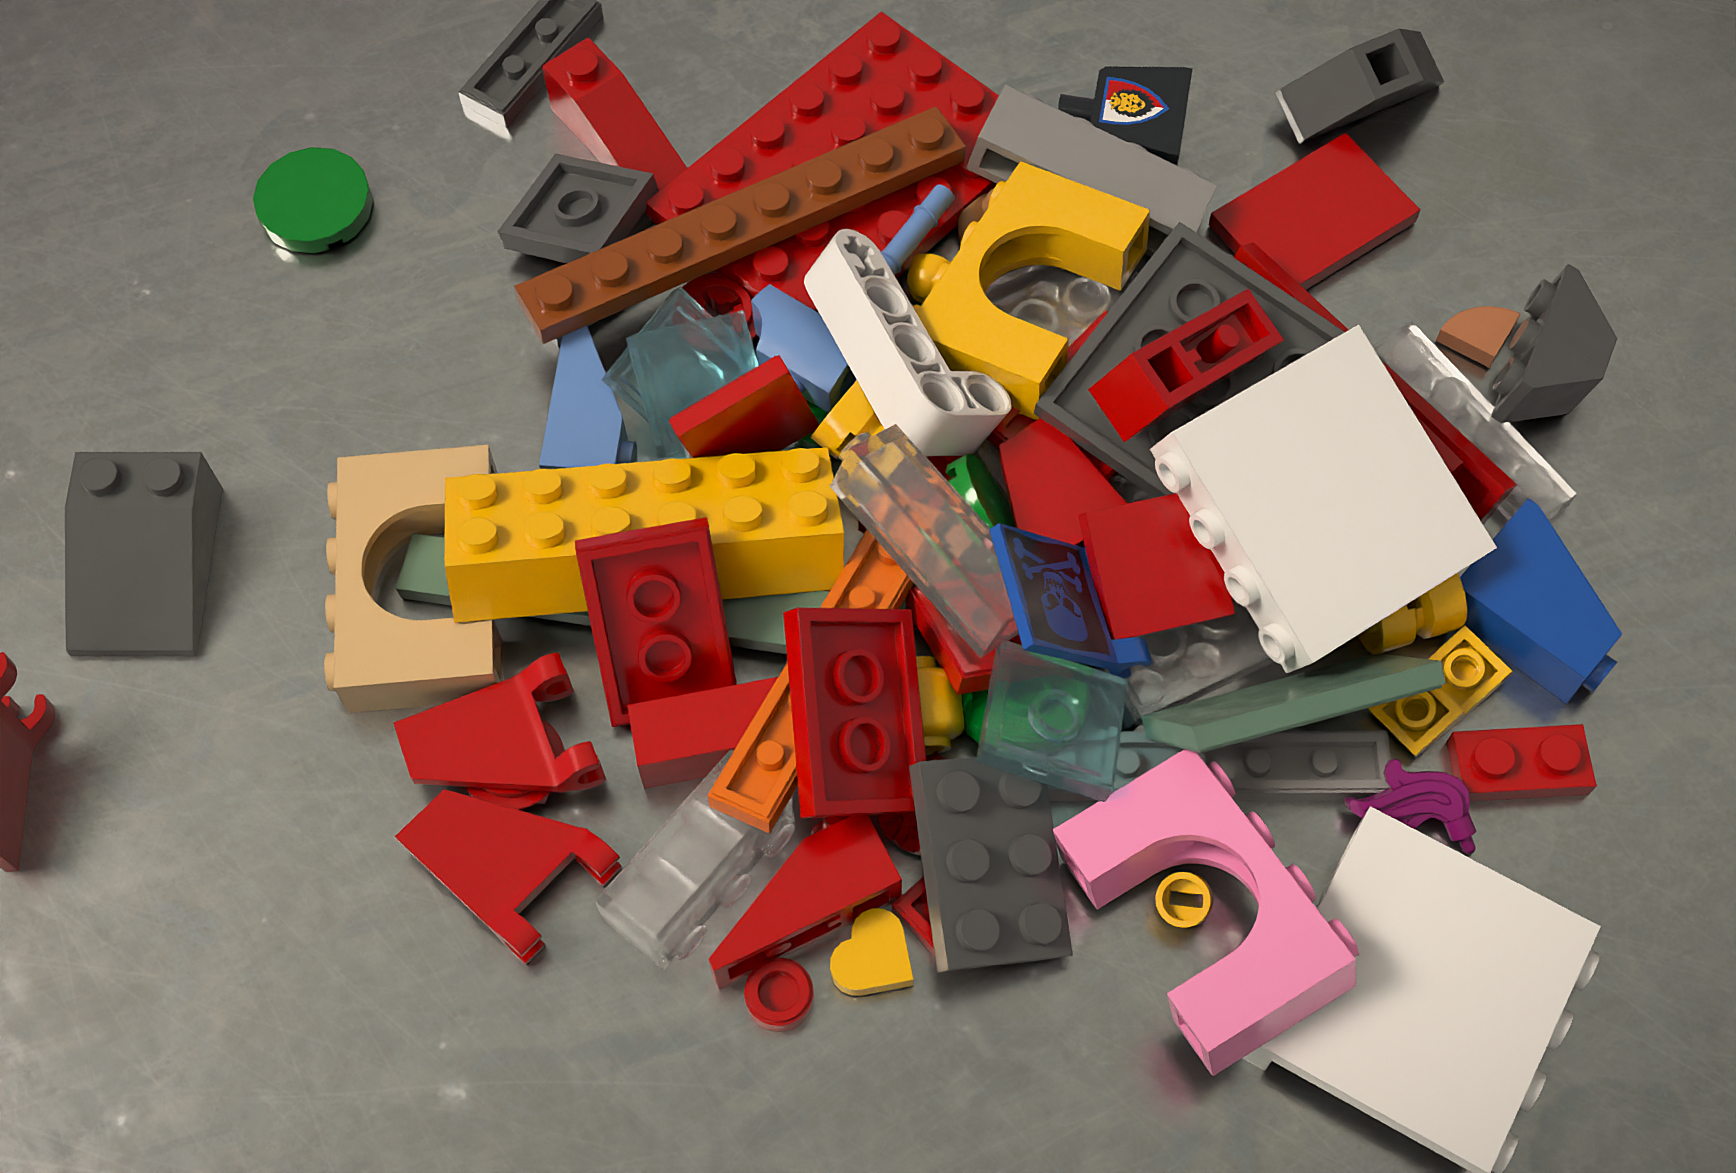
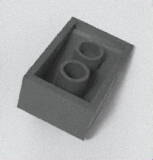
M75 452L65 503L66 652L70 656H197L223 489L202 452Z

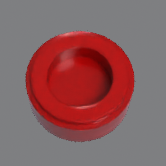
M772 958L763 961L751 971L745 983L744 996L748 1012L758 1025L767 1030L782 1032L794 1029L807 1019L813 1008L814 990L811 977L802 965L791 959Z

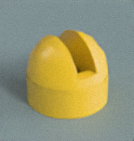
M927 253L918 254L913 257L907 274V285L911 295L917 302L923 304L931 292L932 283L938 269L945 262L951 263L949 260Z
M1177 872L1167 876L1160 883L1156 892V907L1161 917L1169 924L1182 928L1192 927L1202 923L1211 913L1213 893L1209 884L1199 875L1190 872ZM1171 891L1191 895L1203 894L1202 908L1170 904Z

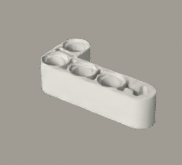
M850 229L839 230L805 275L804 284L886 433L899 448L912 455L964 456L966 454H973L1011 410V399L1007 391L994 378L976 371H950L877 246L865 235Z

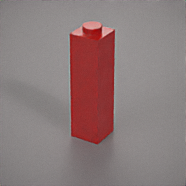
M778 677L627 705L637 767L644 789L720 775Z

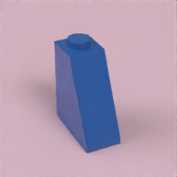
M1528 498L1492 539L1497 548L1472 563L1460 576L1467 603V619L1464 625L1486 646L1567 704L1581 686H1584L1593 693L1617 664V661L1607 654L1622 636V632L1541 507Z

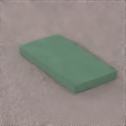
M1372 654L1141 716L1146 738L1151 739V741L1203 753L1439 689L1446 682L1440 660Z

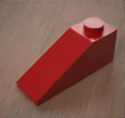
M589 37L542 65L551 110L601 163L653 173L659 191L687 169V166L624 74Z
M1248 288L1131 353L1088 390L1125 443L1284 341V339Z
M868 815L827 817L812 828V835L800 842L708 958L712 976L718 989L748 976L763 961L772 958H784L854 924L855 919L862 912L872 908L884 909L902 896V878Z

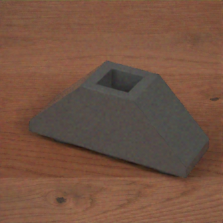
M1399 28L1346 50L1280 88L1275 94L1299 144L1436 88L1444 83V80L1421 32Z
M1570 264L1566 265L1552 283L1543 279L1533 290L1525 304L1524 311L1531 315L1521 324L1513 336L1508 349L1515 352V355L1502 368L1493 385V389L1500 394L1490 417L1499 423L1569 414L1604 378L1617 337L1580 271Z

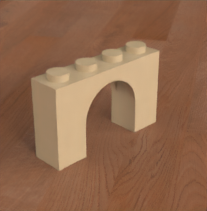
M488 444L337 457V482H329L327 488L329 512L332 519H336V537H329L326 544L328 568L331 575H336L335 594H328L325 601L327 626L331 633L335 632L334 652H329L325 655L324 673L328 690L336 691L349 713L441 705L503 681V645L494 619L454 623V618L410 620L395 616L385 611L376 603V586L383 567L394 553L410 543L412 534L434 535L445 533V478L498 473Z

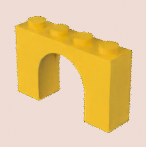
M1020 161L1007 182L1000 181L995 186L989 200L988 209L980 221H972L968 225L961 240L960 250L952 262H945L940 266L934 277L931 292L921 306H913L950 371H976L994 378L1007 391L1011 399V407L1013 406L1020 410L1022 415L1035 420L1040 419L1034 414L1035 405L1067 365L1068 338L1001 311L986 297V290L995 280L1012 270L1026 266L1047 265L1071 271L1121 291L1147 250L1150 210Z

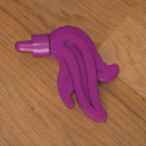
M1393 758L1387 762L1383 772L1385 781L1390 788L1362 799L1347 797L1345 799L1346 807L1361 818L1364 817L1371 806L1413 829H1416L1429 818H1436L1443 821L1451 841H1459L1464 853L1472 854L1476 850L1472 835L1477 831L1469 814L1470 797L1468 788L1459 778L1448 773L1439 771L1407 772L1402 769L1400 760Z

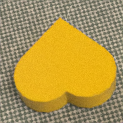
M872 908L862 912L855 919L852 926L851 939L841 942L834 949L830 958V973L834 984L842 992L851 996H862L913 986L914 979L904 930L900 920L892 912L883 908Z

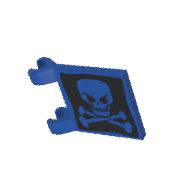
M1001 523L989 529L1023 650L1109 670L1111 677L1115 680H1124L1131 676L1129 667L1136 665L1147 667L1153 664L1145 639L1136 637L1111 640L1092 579L1085 547Z

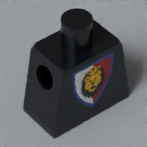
M1106 66L1099 70L1094 99L1060 94L1058 109L1073 117L1083 118L1095 127L1126 142L1138 144L1146 149L1147 152L1174 165H1178L1193 68Z

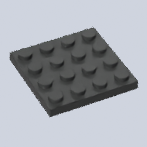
M1179 221L1035 405L1034 414L1070 437L1073 442L1152 497L1175 494L1164 486L1156 472V459L1150 451L1154 445L1174 430L1345 332ZM1249 288L1284 341L1173 414L1124 443L1088 389L1131 353ZM1378 355L1380 360L1384 364L1386 359Z

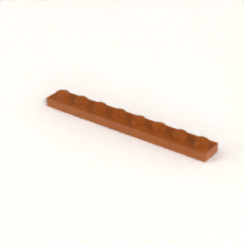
M935 106L514 286L517 301L542 344H546L962 163L965 160L966 146L938 107Z

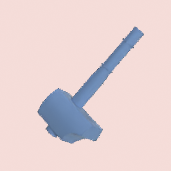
M936 185L920 206L914 207V213L885 249L880 251L894 275L900 273L903 263L932 228L937 227L938 220L953 203L954 195L946 186ZM769 284L751 300L755 333L760 338L756 348L758 366L774 356L780 355L804 398L829 413L857 379L820 313Z

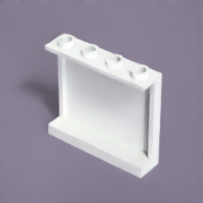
M1359 325L1174 430L1150 449L1156 459L1155 468L1161 482L1168 490L1178 494L1190 515L1189 523L1194 536L1202 546L1211 549L1225 572L1224 582L1230 595L1238 604L1246 606L1260 629L1259 640L1264 651L1273 661L1281 664L1286 673L1314 663L1497 548Z
M1370 806L1357 826L1316 906L1327 922L1334 918L1339 920L1356 943L1359 950V955L1355 957L1356 986L1242 1059L1264 1071L1272 1061L1467 1169L1465 1173H1491V1171L1502 1173L1508 1165L1519 1139L1517 1135L1509 1132L1519 1108L1528 1112L1536 1102L1544 1086L1547 1075L1537 1069L1547 1047L1554 1051L1559 1047L1572 1023L1574 1013L1564 1009L1573 988L1580 991L1585 988L1598 965L1600 954L1593 951L1591 947L1601 926Z

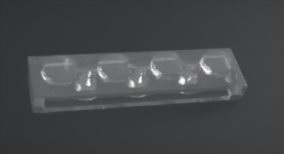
M1412 321L1372 346L1378 355L1386 359L1385 363L1517 484L1497 508L1508 520L1512 518L1528 498L1541 507L1548 520L1571 504L1577 493L1509 422L1499 423L1490 417L1494 406Z

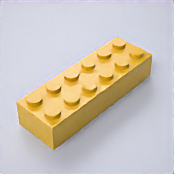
M828 447L796 448L785 451L747 454L733 453L722 456L685 459L669 458L660 461L622 464L606 463L597 466L445 478L444 567L454 623L588 611L575 551V540L704 517L708 519L722 599L831 590L844 569V529Z

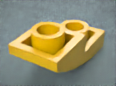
M1465 625L1428 658L1442 662L1446 684L1441 685L1442 688L1369 708L1374 717L1415 758L1458 724L1512 676V670Z

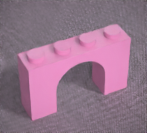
M1184 749L1054 828L1053 833L1061 859L1097 910L1154 874L1169 867L1183 864H1204L1222 869L1239 879L1254 896L1259 906L1258 915L1253 929L1244 942L1223 959L1167 993L1174 1022L1210 1074L1214 1076L1356 986L1355 957L1359 955V950L1352 936L1339 920L1334 918L1327 922L1312 902L1316 900V894L1303 872L1295 864L1285 868L1271 850L1275 847V842L1262 819L1253 811L1244 815L1232 799L1236 795L1234 787L1220 765L1215 761L1206 765L1197 752Z

